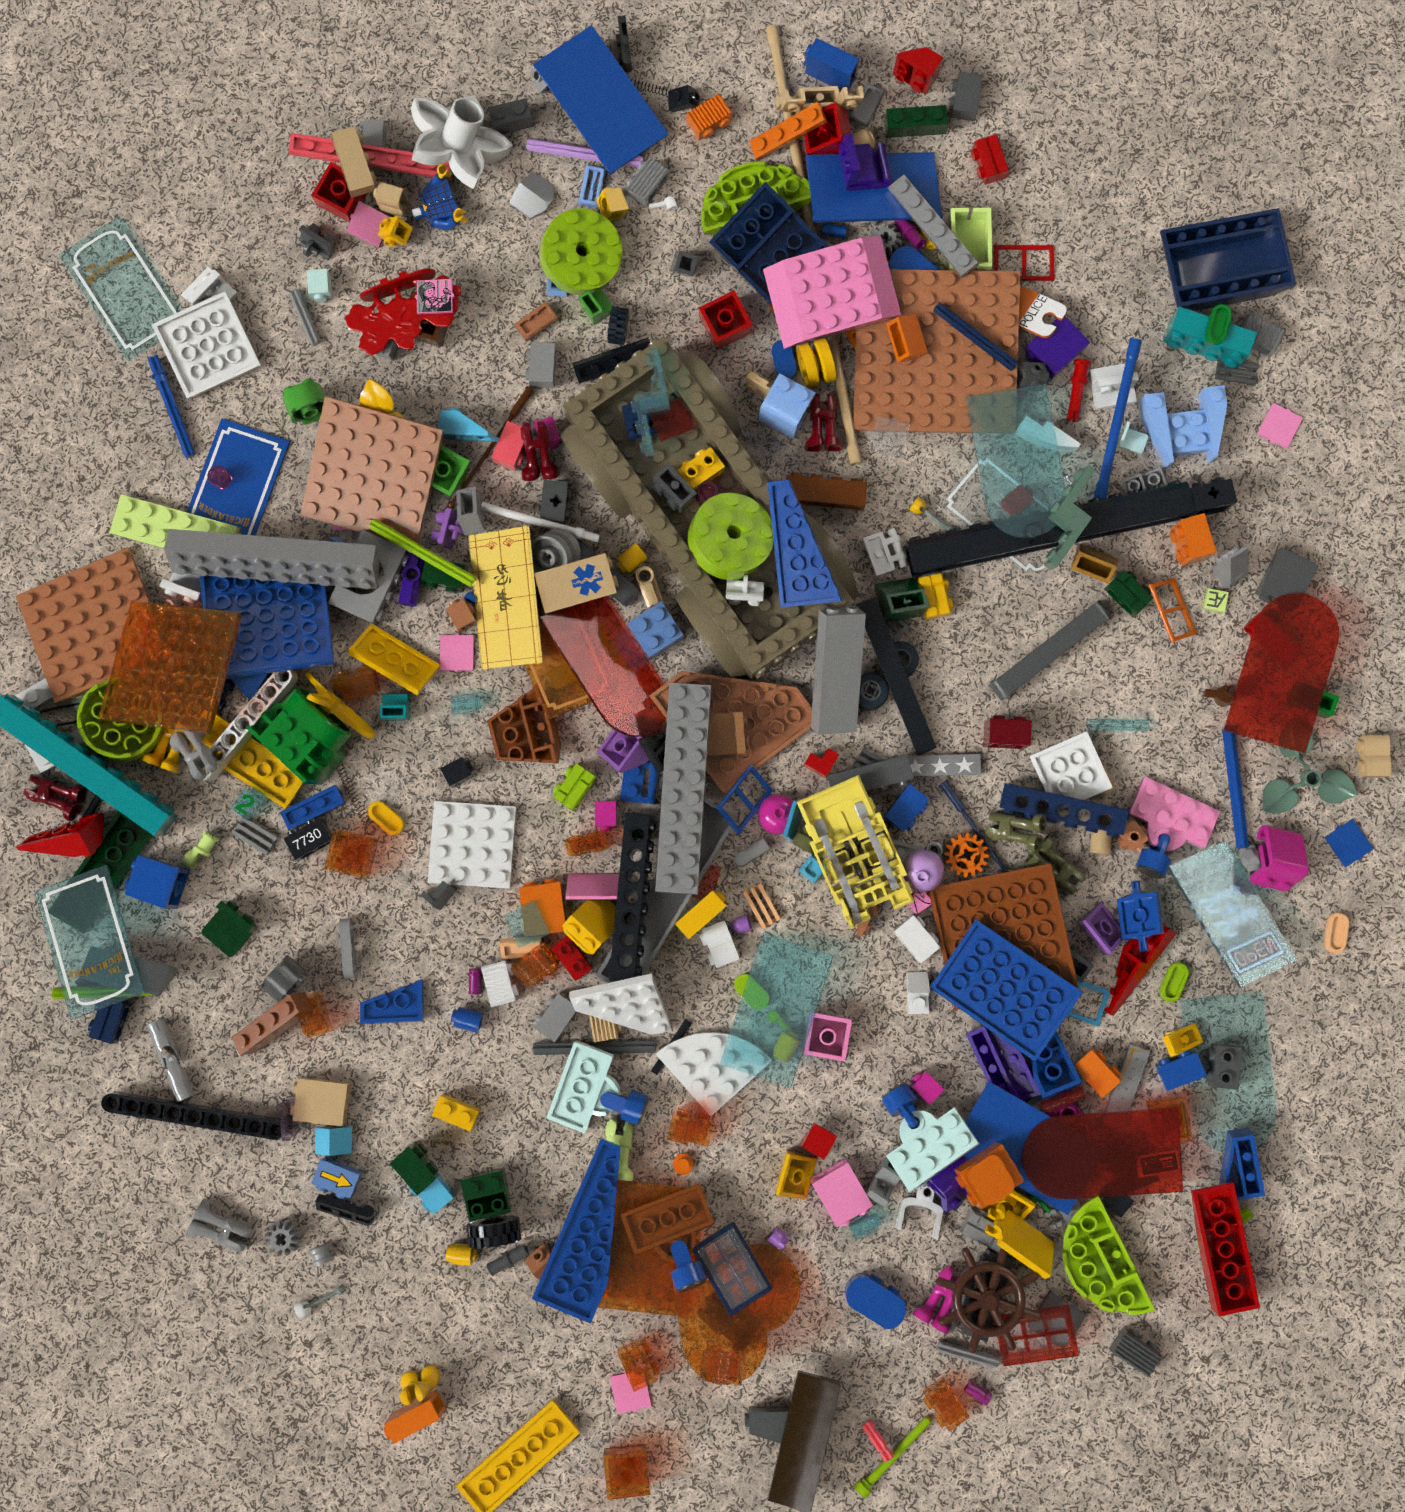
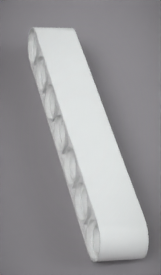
M294 670L273 672L209 750L216 761L217 769L214 772L209 770L208 776L203 781L215 780L251 738L252 734L243 728V722L248 719L249 725L256 726L262 719L261 714L264 711L268 712L273 705L281 702L292 689L298 679L297 673ZM285 672H288L289 679L283 682L282 676ZM275 688L276 694L274 697L271 698L269 696L270 689ZM261 703L263 709L260 713H257L256 707ZM232 735H235L236 742L235 744L231 745L230 737ZM219 751H221L223 754V757L220 761H218L216 758V755Z

